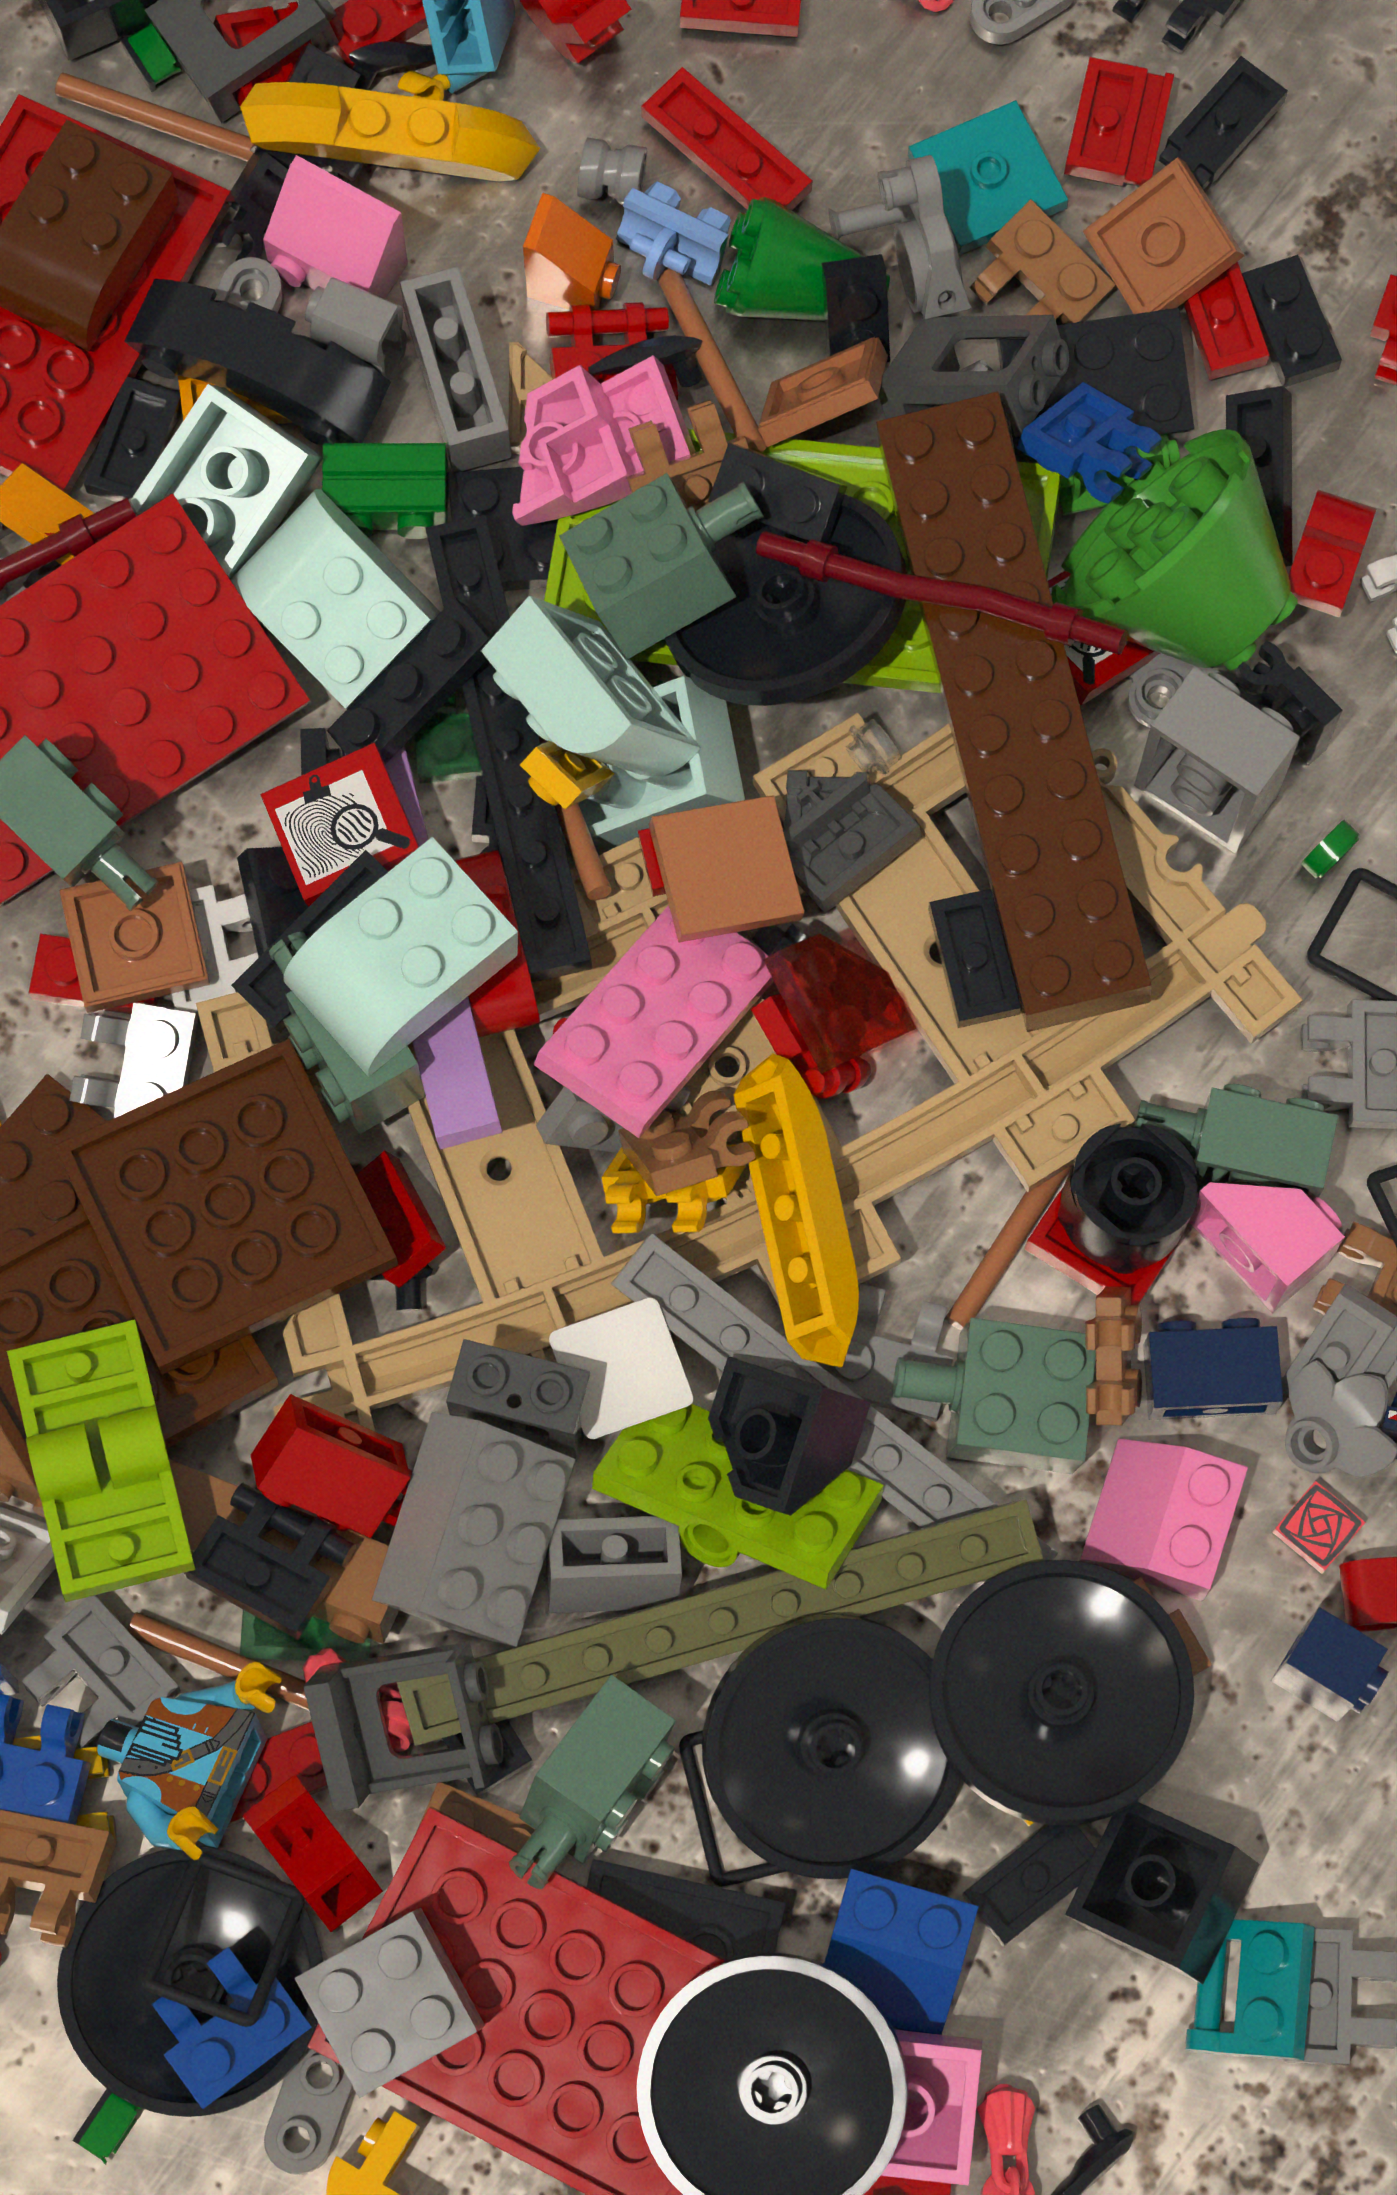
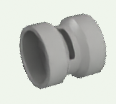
M587 137L581 158L577 196L597 200L604 193H608V196L615 197L617 202L623 205L625 197L632 188L642 192L647 162V148L628 144L623 149H615L613 151L605 140Z

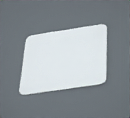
M654 1298L642 1299L560 1328L550 1334L549 1342L557 1363L590 1371L589 1381L579 1414L582 1430L585 1436L590 1439H596L685 1408L693 1402V1393L658 1301Z

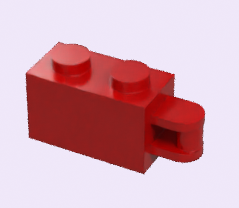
M292 1394L288 1396L251 1453L257 1489L270 1501L284 1507H290L293 1504L332 1523L337 1527L338 1531L351 1529L369 1538L372 1537L382 1521L393 1526L396 1525L413 1470L408 1468L402 1443ZM400 1493L404 1494L401 1500L397 1499Z

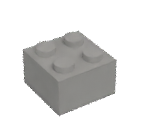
M422 1908L410 1912L295 1977L299 1988L359 2098L478 2032L485 2026Z

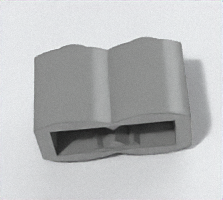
M331 277L326 288L318 286L308 302L305 311V321L311 323L310 338L322 343L326 347L330 341L337 343L392 381L405 355L407 335L402 330V306Z

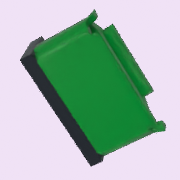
M151 23L130 37L120 39L124 51L151 92L156 90V84L177 72H181V69L177 68L175 64L177 61Z
M106 2088L72 2141L101 2159L106 2165L105 2157L108 2158L112 2152L116 2154L137 2122L135 2118L137 2115L136 2110H142V2108L121 2099Z

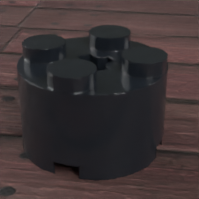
M1121 1124L1107 1126L1093 1134L1078 1152L1061 1193L1058 1217L1073 1244L1088 1258L1122 1274L1134 1273L1139 1268L1150 1266L1166 1257L1179 1242L1198 1201L1197 1169L1190 1152L1169 1132L1157 1126L1142 1124L1140 1128L1120 1127Z

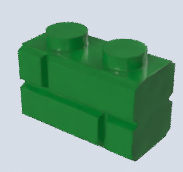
M323 443L322 491L367 537L373 534V530H397L398 535L401 537L424 539L427 538L425 527L448 523V456L446 443H334V445Z

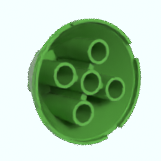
M1220 429L1205 433L1186 442L1184 447L1190 454L1181 458L1167 469L1159 461L1155 462L1151 470L1140 479H1134L1122 490V493L1096 516L1078 538L1061 565L1065 571L1071 574L1063 589L1058 585L1052 587L1053 605L1056 602L1079 608L1083 611V617L1127 630V641L1200 668H1211L1223 664L1228 670H1234L1242 662L1245 663L1250 659L1257 647L1254 641L1270 625H1276L1287 618L1295 609L1298 599L1290 592V580L1250 446L1238 432L1231 429Z

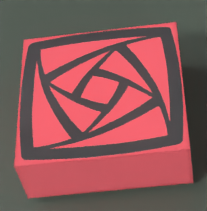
M1315 1481L1272 1533L1323 1574L1366 1522Z

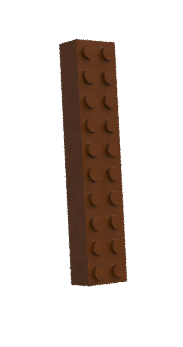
M999 392L876 421L879 448L911 575L982 585L1052 607L1053 601ZM918 602L1004 937L1026 1031L1031 1032L1150 1003L1152 984L1064 644L1046 639L1044 631L987 613Z

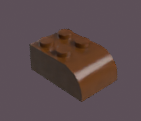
M66 120L0 226V307L89 352L180 205L173 173Z

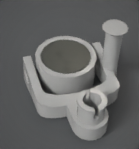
M932 155L907 160L906 167L878 172V186L882 202L835 212L829 208L833 237L837 240H840L841 236L895 224L893 229L894 245L899 273L908 303L914 313L922 312L924 319L972 309L963 285L962 270L954 236L944 214L940 178Z

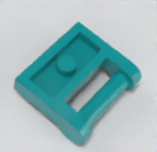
M1234 1919L1204 1984L1197 1982L1193 2029L1186 2030L1185 2050L1208 2054L1304 2061L1315 1927L1305 1923ZM1227 1942H1241L1234 2033L1220 2032Z

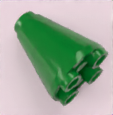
M761 197L759 200L753 198L749 203L746 214L739 212L734 222L729 239V247L737 249L731 271L724 269L720 276L715 292L714 304L726 307V313L738 317L825 321L822 263L864 256L776 200ZM886 274V276H887V294H888L889 284H890V275Z

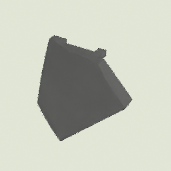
M788 770L786 783L788 795L783 831L796 882L825 913L922 837L919 824L879 784H870L867 772H856L851 778L809 777L808 771Z

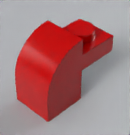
M519 0L536 27L557 51L571 62L577 64L622 32L624 28L618 19L632 10L626 0Z
M1317 490L1288 576L1291 584L1290 592L1298 599L1297 604L1340 618L1377 508Z
M295 1774L242 1815L330 1932L383 1892Z

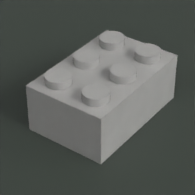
M1194 666L1151 724L1134 786L1237 854L1278 797L1300 736L1292 732L1293 727L1290 722L1278 712L1265 707L1259 710L1241 698L1238 688L1224 676L1214 672L1207 675Z
M432 1412L372 1601L469 1636L517 1647L575 1459L479 1420Z

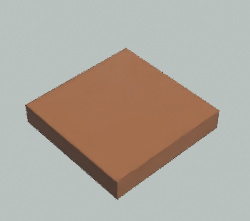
M1178 157L1083 230L1086 238L1134 314L1177 308L1245 256L1186 162Z
M872 337L771 382L758 426L766 446L774 445L878 399L888 357L879 337Z
M774 795L651 817L648 825L678 943L795 922L802 919L804 909Z
M182 862L145 870L152 878L155 877L159 881L158 885L149 895L132 879L127 878L126 883L143 899L132 911H129L126 908V904L101 880L59 890L84 1008L87 1013L210 985L186 872Z

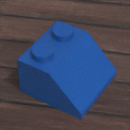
M851 1869L824 1964L837 1969L859 1984L877 2002L893 2028L903 2031L942 2035L979 1906Z

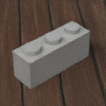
M459 266L401 281L400 288L404 314L443 443H446L447 456L452 472H461L511 458L509 429Z

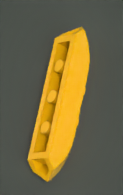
M271 82L255 84L240 106L251 143L266 150L499 182L518 180L541 149L522 121L497 111L461 103L326 84Z
M772 1053L741 1079L733 1096L737 1112H740L748 1123V1128L741 1130L743 1142H747L751 1146L756 1156L748 1164L786 1339L802 1359L842 1368L858 1316L859 1288L855 1260L828 1139L817 1105L806 1083L790 1060Z

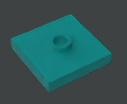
M1016 100L908 147V157L910 160L932 155L941 183L944 214L950 224L959 255L987 244L1030 199L1048 217L1067 209L1068 198Z

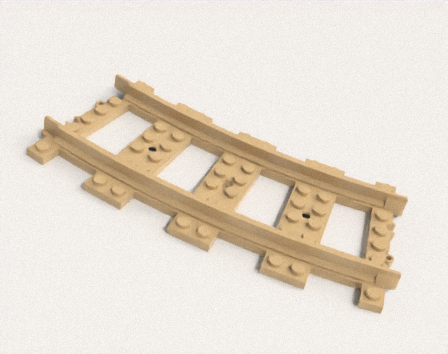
M856 713L753 776V785L761 797L774 795L783 831L788 795L786 790L788 770L808 771L809 777L851 778L856 772H867L870 784H879L919 824L922 835L921 838L835 905L954 1082V1085L844 1146H841L819 1102L812 1095L821 1115L828 1139L855 1260L858 1285L901 1263V1257L874 1208L875 1205L938 1172L993 1140L1026 1191L1030 1192L1073 1165L1083 1144L1099 1130L1121 1124L1120 1127L1134 1126L1136 1119L1118 1095L1103 1070L1154 1037L1210 996L1251 1044L1299 1008L1303 1001L1258 946L1254 944L1261 939L1267 927L1261 913L1253 905L1241 903L1225 914V907L1202 882L1203 866L1201 864H1195L1192 869L1186 872H1179L1172 869L1167 863L1166 856L1176 849L1179 840L1178 836L1161 833L1122 786L1106 785L1112 781L1117 769V758L1108 749H1096L1092 751L1095 765L1104 764L1107 767L1105 770H1098L1096 768L1129 899L1166 942L1167 946L1146 960L1152 984L1150 1003L1031 1032L1026 1031L1022 1011H1020V1015L958 1028L942 964L934 962L929 954L931 946L936 943L928 911L929 902L979 891L929 817L966 792L949 723L891 761L860 714ZM638 837L599 855L612 889L611 893L603 899L589 900L577 868L570 869L593 969L533 982L532 987L540 1021L580 1005L669 905L666 894L652 896ZM797 883L799 894L801 895L805 891ZM238 992L196 1003L214 1072L273 1046L267 1021ZM761 996L751 1008L764 1001L763 997ZM751 1008L684 1085L688 1086L690 1094L686 1103L677 1110L683 1117L690 1113L695 1101L709 1091H723L731 1104L726 1109L714 1112L710 1117L709 1125L721 1114L737 1111L733 1095L741 1079L772 1053L776 1054ZM526 1027L479 1038L503 1133L440 1150L435 1137L426 1095L407 1107L482 1303L354 1345L339 1293L292 1314L282 1333L294 1377L326 1369L332 1389L301 1399L376 1432L371 1411L451 1385L463 1339L557 1363L549 1342L550 1334L553 1331L634 1303L611 1285V1282L644 1240L603 1257L560 1146L545 1144L536 1127L546 1109L515 1033ZM411 1042L407 1046L417 1061L413 1042ZM729 1056L738 1061L740 1069L737 1074L731 1077H723L718 1074L715 1064L721 1057ZM301 1062L319 1100L323 1101L324 1098L320 1091L322 1087L315 1073L320 1071L318 1065L307 1070ZM737 1131L738 1137L727 1143V1145L744 1143L742 1132ZM495 1158H504L509 1161L512 1167L509 1177L501 1181L490 1178L487 1174V1166L490 1161ZM747 1163L727 1198H723L725 1204L706 1213L705 1224L700 1232H673L671 1228L655 1236L715 1283L757 1264L779 1306L749 1164ZM288 1317L283 1318V1319H281V1320H279V1321H277V1322H275V1323L282 1322V1321L286 1320ZM284 1403L273 1407L275 1416Z

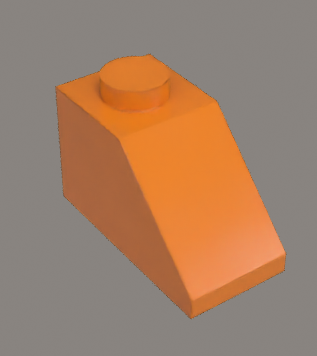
M542 193L523 244L527 297L568 310L570 305L586 304L590 305L591 310H598L602 298L609 300L613 298L620 278L621 265L614 263L613 239L555 196Z

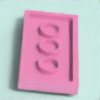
M668 905L539 1050L534 1066L640 1138L774 982L781 969V965L737 932L678 943Z

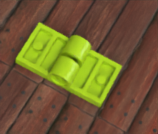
M131 1320L7 1351L26 1432L30 1462L42 1502L65 1603L195 1570L136 1321Z
M692 1403L685 1408L623 1429L594 1470L593 1490L679 1526L678 1533L682 1545L697 1560L713 1567H727L732 1565L739 1554L742 1553L825 1590L880 1505L884 1487L879 1482L846 1469L791 1516L734 1496L727 1475L733 1468L724 1443L715 1440L708 1420L710 1411Z

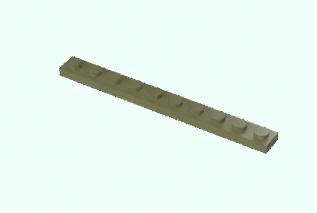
M1021 1499L852 1548L826 1590L784 1571L776 1570L518 1645L517 1647L474 1658V1661H481L487 1673L489 1693L484 1703L489 1724L598 1693L611 1674L624 1684H630L743 1651L766 1633L801 1618L826 1614H843L859 1617L990 1579L1012 1568L1044 1561L1027 1500ZM448 1674L397 1682L415 1746L462 1733Z

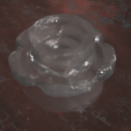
M874 719L869 720L859 729L852 725L849 728V732L854 740L845 746L851 758L862 772L868 773V776L878 771L881 776L888 777L890 775L889 768L902 759L893 741Z

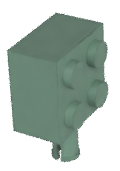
M668 473L601 512L582 521L577 526L559 535L597 615L628 660L736 597L713 553L717 550L715 543L764 516L744 481L731 491L695 510L693 506H687Z
M24 735L0 760V819L71 887L75 886L86 874L92 871L126 904V908L132 911L143 899L126 883V879H132L147 895L154 890L159 881L155 877L152 878L119 845L121 839L126 834L119 828L116 822L124 814L92 782L82 791L71 780L78 769L47 738L36 746Z
M303 931L288 935V939L292 943L290 946L295 954L308 939ZM281 939L272 946L268 954L271 959L275 960L284 975L293 957ZM292 991L285 994L291 1012L290 1016L283 1019L291 1035L288 1038L307 1070L318 1065L320 1071L315 1073L322 1087L320 1090L321 1094L339 1123L349 1118L360 1135L425 1097L419 1065L408 1046L368 1077Z
M1226 1084L1223 1090L1212 1087L1204 1108H1198L1197 1113L1147 1103L1148 1101L1141 1100L1135 1127L1140 1128L1142 1124L1157 1126L1172 1134L1187 1148L1194 1159L1197 1169L1196 1179L1199 1192L1209 1182L1302 1189L1311 1200L1316 1197L1319 1198L1322 1193L1338 1115L1324 1112L1322 1104L1303 1098H1289L1286 1100V1104L1261 1098L1259 1090L1240 1084Z
M971 1317L960 1332L957 1360L954 1366L911 1361L898 1357L893 1378L892 1397L948 1404L951 1417L946 1457L1073 1474L1085 1462L1090 1414L1086 1413V1385L1093 1383L1096 1350H1087L1085 1348V1333Z
M611 1674L536 1773L519 1817L534 1828L535 1831L517 1855L513 1856L509 1861L512 1871L522 1879L534 1861L540 1859L532 1869V1876L527 1881V1884L537 1889H543L567 1853L583 1864L596 1846L607 1852L627 1824L628 1819L626 1817L637 1799L644 1802L664 1774L665 1769L663 1767L675 1750L672 1745L667 1743V1740L676 1720Z

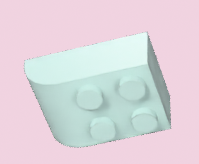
M208 384L131 499V502L137 514L140 515L173 493L231 580L240 568L272 536L323 460V457L226 388Z
M315 489L231 578V582L250 611L345 709H348L440 613L421 591L321 489Z
M529 595L481 650L496 669L493 679L497 685L512 698L520 700L530 713L526 717L529 726L546 741L554 742L564 750L640 775L662 776L684 766L701 749L630 659L627 660L613 637L600 621Z
M684 675L653 687L701 749L684 766L662 776H644L604 763L615 775L599 792L578 803L598 855L638 837V830L649 828L648 824L653 816L745 800L726 700L708 694L697 687L690 677ZM561 829L566 855L572 857Z
M431 837L322 925L301 946L289 962L284 972V983L369 1077L513 960L518 953V931L440 844Z

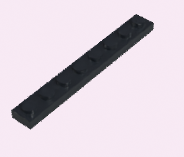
M486 515L425 527L443 609L456 598L467 605L491 635L494 636L510 618ZM487 659L462 685V690L531 983L593 969L591 955L556 808L534 792L528 783V779L531 776L520 766L535 747L540 745L538 734L527 723L526 717L530 713L521 701L509 696L494 681L493 674L496 672V669Z

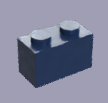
M1257 1318L1228 1319L1221 1322L1222 1329L1196 1330V1323L1193 1321H1170L1159 1324L1158 1332H1149L1143 1344L1148 1420L1276 1414L1283 1403L1277 1326L1260 1327V1320Z
M1319 1607L1301 1629L1271 1681L1338 1722L1350 1709L1360 1714L1366 1704L1369 1705L1389 1673V1671L1379 1666L1388 1649Z

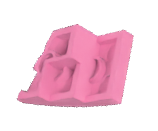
M654 355L601 384L579 365L527 393L524 416L527 432L521 443L519 465L524 470L520 502L513 504L512 511L516 522L521 526L547 522L605 506L632 494L626 477L642 472L643 468L628 428L652 420L653 424L657 427L668 462L696 452L665 368Z

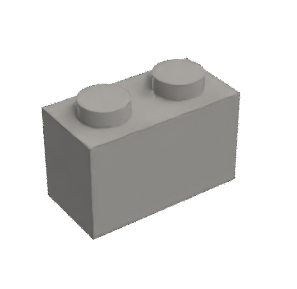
M656 1516L557 1519L546 1552L549 1613L642 1610L679 1599L682 1579L679 1526Z

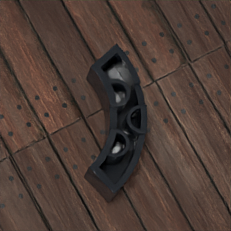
M154 279L124 341L144 357L142 364L148 370L168 379H174L178 375L201 380L247 397L300 426L301 434L319 446L323 447V443H331L333 445L334 443H363L391 384V381L380 372L333 341H330L326 347L312 338L292 333L296 321L258 304L249 302L245 311L232 303L215 300L217 293L214 289L186 282Z

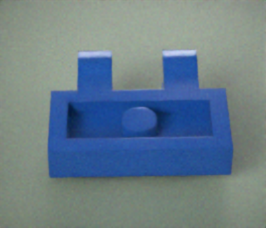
M1082 382L1023 429L1017 449L1037 460L1039 465L1046 470L1059 473L1066 478H1070L1073 474L1079 472L1091 496L1100 502L1111 503L1122 493L1123 487L1112 482L1108 478L1106 471L1118 478L1125 474L1130 478L1140 479L1151 470L1152 463L1140 457L1135 447L1149 454L1160 445L1162 438L1153 429L1131 422L1134 414L1133 410Z
M0 1694V1810L76 1825L91 1766L90 1762L73 1758L83 1728L85 1714L75 1712L72 1709L47 1704L40 1729L41 1750L16 1746L12 1744L21 1719L24 1700Z
M227 1947L208 1961L207 1964L234 2000L228 2007L247 2013L258 1984H255L231 1949ZM276 1977L258 2021L249 2027L240 2026L216 2016L201 2025L188 2006L163 1997L152 2003L155 2010L179 2041L177 2045L163 2055L202 2109L312 2028Z

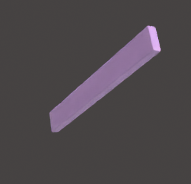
M404 745L389 760L386 767L417 841L421 846L429 838ZM467 996L412 1041L435 1137L440 1150L503 1133L469 997Z

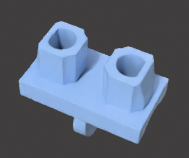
M658 181L651 185L644 193L632 188L624 199V215L616 240L630 246V250L646 257L642 274L655 281L659 278L665 267L679 274H687L712 286L720 273L729 236L730 217L710 207L702 209L697 218H694L679 210L681 198L676 190Z

